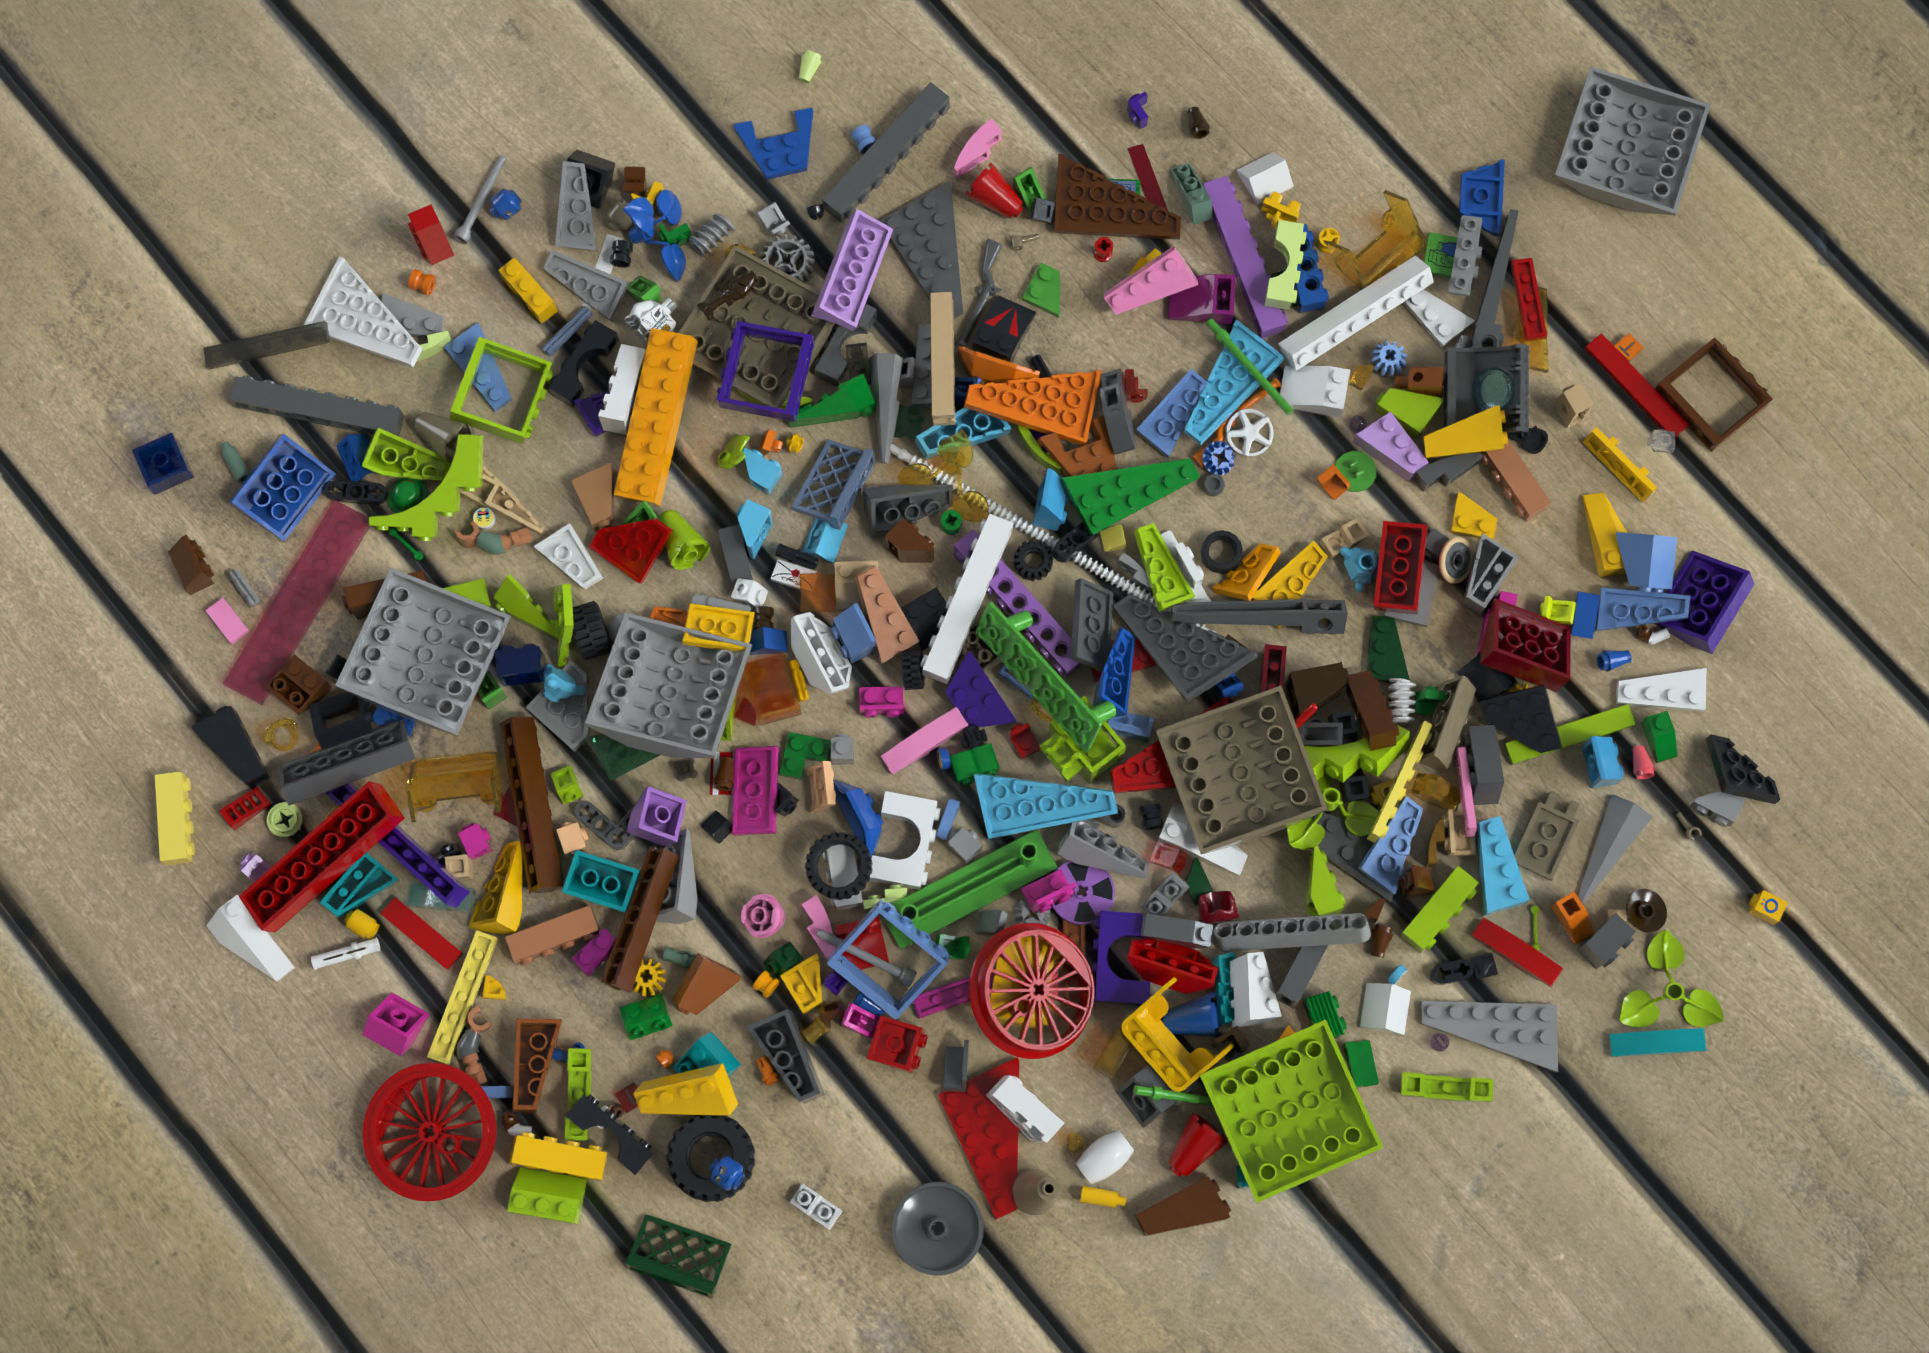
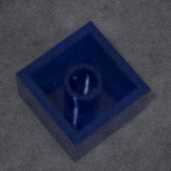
M169 433L132 450L147 487L154 495L194 478L182 447L173 433Z
M525 644L522 648L504 646L501 647V650H495L497 677L503 686L544 682L545 656L541 648L536 646V644Z

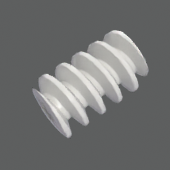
M1401 678L1389 679L1392 685L1388 687V690L1391 692L1388 695V699L1391 701L1388 703V708L1390 707L1392 711V721L1399 726H1405L1408 722L1415 721V718L1409 716V714L1415 713V709L1409 708V705L1415 704V701L1409 699V697L1416 695V692L1410 691V688L1416 687V684Z

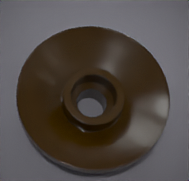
M1639 889L1628 897L1626 913L1629 921L1635 928L1642 932L1652 933L1663 927L1667 919V909L1663 899L1656 892L1650 889Z

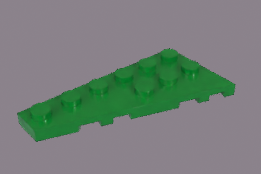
M1184 459L1063 477L1060 480L1090 536L1197 480L1200 478V475L1192 460Z

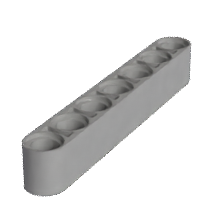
M1361 913L1222 922L1214 928V935L1221 950L1241 951L1362 943L1371 937V931L1367 917Z

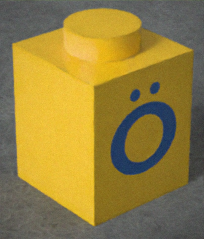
M1763 890L1752 896L1749 902V906H1751L1749 914L1774 925L1780 921L1788 902Z

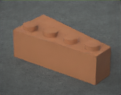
M871 565L855 574L853 577L865 613L864 616L876 639L875 652L877 661L883 664L918 643L919 640L877 566Z

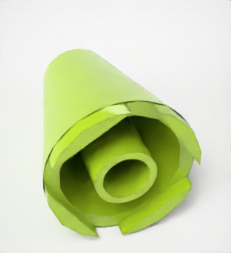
M664 511L659 520L673 530L665 544L670 564L676 570H685L694 567L693 563L698 559L702 562L710 551L708 542L678 511Z

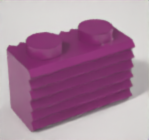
M602 928V931H599V935H596V938H592V941H589L586 947H582V950H579L576 956H572V960L590 977L609 959L616 939L606 928Z

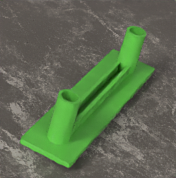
M993 602L987 603L976 628L978 636L1084 753L1088 752L1102 723L1116 716L1114 704L1106 701L1088 708L1019 632L1032 626L1033 618L1031 614L1024 610L1005 617Z
M1035 830L892 905L902 917H908L918 930H923L928 935H931L1056 870L1057 865L1038 830ZM884 917L900 949L915 943Z

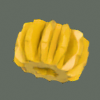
M649 958L647 965H645L642 959L633 984L635 986L633 990L635 993L642 989L641 994L643 997H646L648 990L652 996H655L654 988H657L659 991L663 990L659 983H666L667 980L660 977L666 974L665 969L659 970L661 967L660 962L653 965V959ZM646 973L653 977L651 981L648 979V983H645V980L642 978L643 975L647 976Z

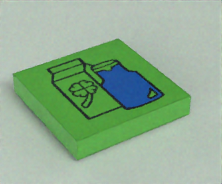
M1429 232L1424 263L1430 266L1432 275L1451 279L1458 237Z

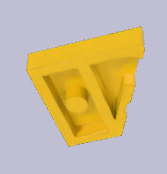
M817 953L780 975L803 1015L823 1003L820 963Z

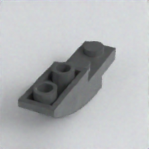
M1121 369L1101 374L1102 388H1100V395L1113 451L1117 455L1134 450L1136 448L1132 416L1127 405L1124 373Z

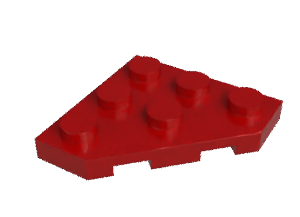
M657 518L605 527L597 531L589 547L641 584L646 579L673 530Z

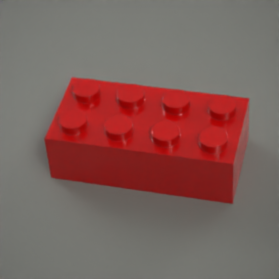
M1383 521L1374 610L1418 615L1428 531L1427 525Z

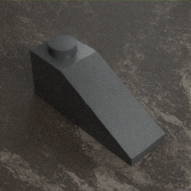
M1144 913L1141 936L1193 949L1211 947L1213 925Z

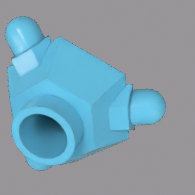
M1344 546L1340 549V554L1345 557V567L1350 579L1355 583V590L1362 592L1365 584L1371 583L1377 576L1379 553L1371 549L1359 547L1349 549Z
M552 664L545 665V691L543 695L553 702H559L560 699H566L575 695L582 696L586 693L585 687L577 685L575 678L568 673L554 668Z

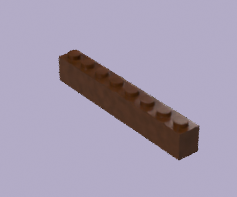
M510 717L500 723L528 890L529 893L553 892L563 887V875L559 864V853L557 852L555 841L556 834L553 829L552 812L549 807L548 790L545 784L544 768L542 767L540 756L541 749L537 739V727L534 717Z

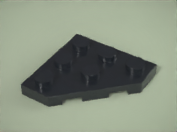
M1545 684L1480 700L1487 724L1495 725L1496 729L1539 753L1563 747Z
M1712 734L1706 738L1722 793L1776 804L1781 800L1775 781L1769 776L1765 778L1756 769L1758 765L1746 754L1742 756L1733 748L1735 744L1729 738Z

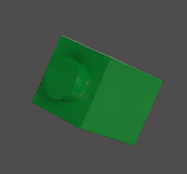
M1668 711L1646 717L1641 722L1656 764L1678 757L1675 729Z

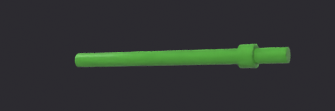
M1212 318L1209 319L1206 325L1215 334V338L1219 343L1224 344L1287 415L1292 413L1294 409L1229 338V333L1225 329H1221Z
M1135 1085L1133 1088L1135 1095L1148 1096L1153 1100H1161L1162 1098L1213 1106L1210 1097L1205 1095L1164 1090L1160 1086L1153 1085L1151 1087Z

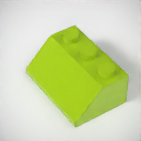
M520 1167L512 1186L507 1212L578 1225L587 1179Z

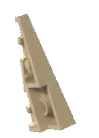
M484 463L482 487L476 488V491H463V487L460 489L461 497L481 507L489 508L493 513L524 528L528 527L530 531L542 536L545 527L486 468Z

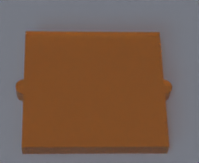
M819 572L815 574H800V612H816V614L836 612L835 574H820Z

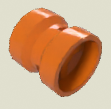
M414 269L409 277L408 288L414 291L419 289L422 294L430 296L436 285V276L432 274L425 275L422 271Z

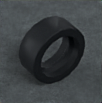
M1214 531L1203 542L1201 549L1202 562L1212 572L1228 573L1235 569L1241 560L1243 552L1241 541L1229 531ZM1218 540L1229 542L1234 548L1232 560L1225 564L1213 561L1209 555V548L1212 543Z

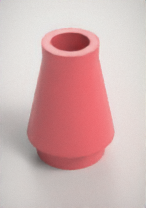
M1640 745L1632 748L1633 774L1639 780L1653 777L1655 767L1646 752L1645 746Z

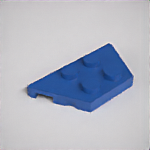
M1504 159L1498 160L1497 163L1490 166L1485 165L1475 171L1471 170L1463 173L1460 184L1459 216L1465 215L1482 218L1481 228L1496 237L1501 235Z

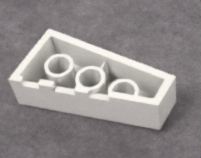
M621 344L614 365L616 376L612 375L610 377V394H605L603 399L604 410L600 409L598 415L603 430L627 435L646 349Z

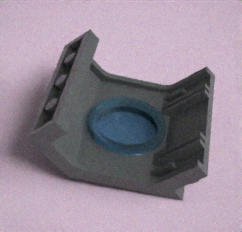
M1514 344L1511 346L1481 348H1444V428L1500 405V410H1505L1506 423H1502L1503 432H1529V345Z

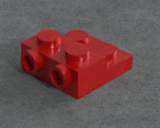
M880 1015L866 1059L912 1074L914 1069L917 1070L919 1068L921 1057L918 1054L920 1048L926 1046L928 1035H925L926 1031L922 1027Z

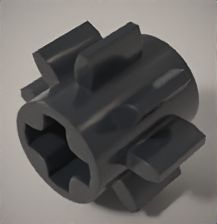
M978 725L965 728L963 730L964 735L960 736L963 748L968 747L969 750L982 746L985 741H988L985 729L979 730Z

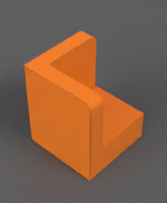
M1334 464L1317 477L1318 483L1333 500H1336L1351 487L1350 482Z

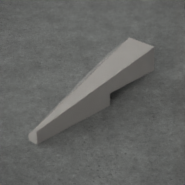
M876 353L869 358L880 460L883 464H889L891 456L890 447L893 444L900 404L896 397L903 358L891 353Z
M1614 794L1609 799V804L1581 883L1578 898L1582 904L1586 902L1652 818L1650 814L1634 802Z

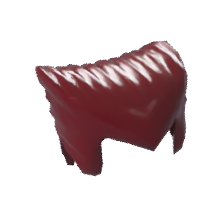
M1215 891L1200 896L1198 922L1212 924L1240 918L1235 898L1231 891Z

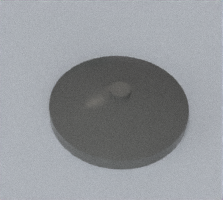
M945 1182L926 1183L911 1190L898 1204L892 1220V1237L899 1255L910 1267L927 1275H948L964 1268L977 1254L983 1239V1219L978 1205L963 1189Z

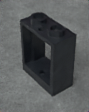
M345 692L310 704L309 709L314 735L321 748L324 749L373 732L371 723L374 722L370 709L368 710L371 707L370 703ZM360 709L361 717L327 728L325 720Z

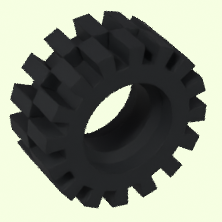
M1031 539L1028 543L1024 541L1022 546L1019 545L1017 551H1015V570L1018 571L1019 576L1023 575L1025 580L1027 578H1030L1031 581H1034V579L1042 580V577H1046L1048 572L1051 571L1053 565V554H1051L1050 547L1047 548V544L1045 542L1043 544L1040 543V540L1033 542V539ZM1036 553L1040 555L1042 563L1035 568L1029 567L1025 562L1028 554Z
M922 650L902 652V681L905 690L924 689L925 677L923 675V667H920L923 659Z

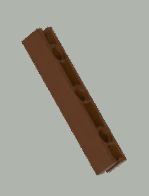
M655 847L648 848L603 973L601 983L620 991L622 989L626 992H631L678 861L679 856L665 848H660L659 850Z

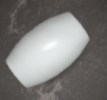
M1117 1130L1104 1135L1092 1143L1082 1153L1076 1165L1086 1179L1093 1184L1117 1172L1131 1157L1134 1149L1123 1134Z

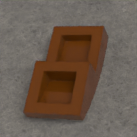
M1379 899L1364 913L1369 922L1374 924L1377 922L1385 899Z

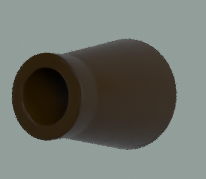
M1199 107L1190 108L1187 111L1190 134L1195 139H1202L1209 134L1210 126L1200 112Z

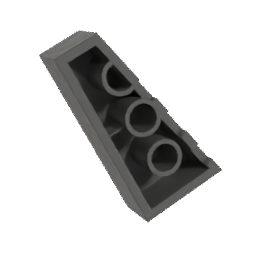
M786 1009L746 1026L799 1102L805 1104L825 1095L792 1011Z

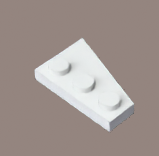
M570 523L534 546L585 590L603 579L602 574Z

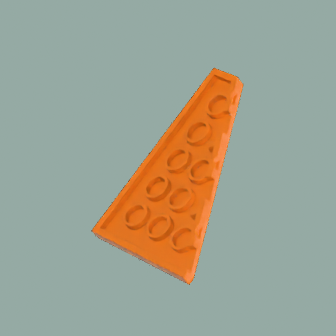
M1102 371L1075 372L1074 374H1057L1046 378L1032 377L1028 380L1016 379L1008 380L1004 383L994 384V382L985 385H970L967 389L964 407L1045 434L1056 432L1058 438L1084 446L1088 439Z

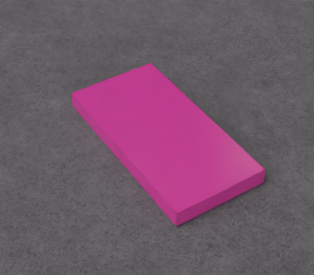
M777 746L735 748L732 835L776 834Z

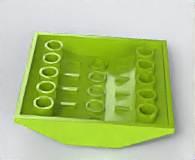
M1326 1020L1200 1074L1256 1203L1384 1148Z

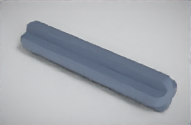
M583 306L542 347L543 352L548 356H552L592 316L590 309Z

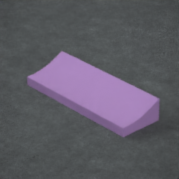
M858 209L850 216L811 317L836 323L852 331L857 328L893 232L891 227Z

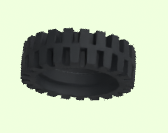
M844 832L826 834L822 836V839L815 841V845L810 847V852L806 856L805 868L809 882L816 891L830 899L843 900L845 898H852L851 896H856L860 893L859 891L864 890L867 882L871 879L870 875L873 871L871 855L867 847L851 834ZM845 845L855 850L859 856L861 865L859 874L847 886L838 888L829 886L819 876L817 867L819 858L831 846Z

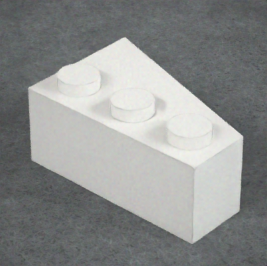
M1264 952L1247 953L1230 961V985L1234 989V1000L1231 1001V1008H1234L1235 1012L1232 1028L1237 1025L1238 1027L1263 1025L1282 1017Z
M1003 1076L986 1096L1031 1143H1047L1064 1125V1122L1042 1104L1033 1093L1022 1086L1023 1083L1016 1076Z

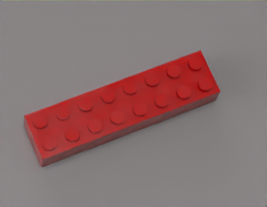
M368 781L240 894L239 898L262 931L276 933L401 823L405 817L382 784Z

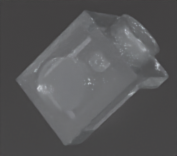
M1663 429L1653 430L1648 437L1647 446H1652V451L1673 453L1675 450V432Z

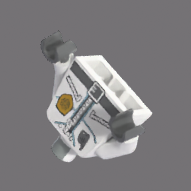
M667 298L661 305L652 299L642 301L633 305L630 315L624 320L630 326L629 330H634L647 345L651 328L673 332L676 322L669 314L677 305L670 298Z

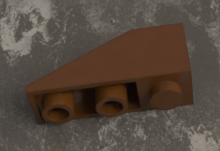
M1411 865L1401 876L1399 889L1401 893H1404L1405 899L1430 895L1435 891L1429 868Z

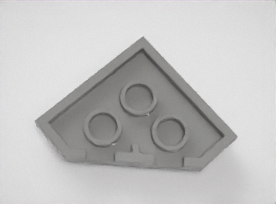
M570 660L562 670L575 678L577 685L584 686L586 693L582 696H570L566 699H560L559 702H553L543 695L545 691L543 689L526 706V709L575 752L589 737V727L585 725L589 713L588 676Z

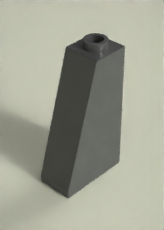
M1328 945L1300 947L1275 994L1278 1001L1292 1009L1298 1004Z

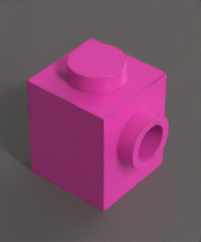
M474 823L464 826L462 831L458 833L472 861L492 851L488 842L491 840V837L486 827L482 829L479 824L474 825Z

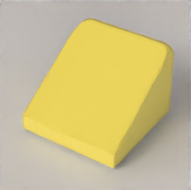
M1122 524L1100 532L1104 552L1126 548Z

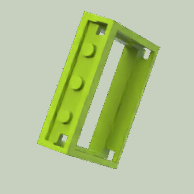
M479 336L450 410V419L524 444L525 438L530 439L533 427L530 426L532 420H537L540 408L537 406L539 401H544L547 389H544L546 382L550 383L554 371L551 370L552 362ZM484 353L542 373L521 431L462 411Z

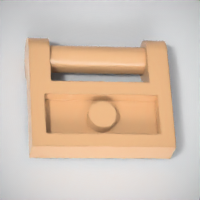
M822 761L806 769L812 801L810 812L813 814L824 812L823 810L836 804V792L833 785L834 772L831 767V761Z

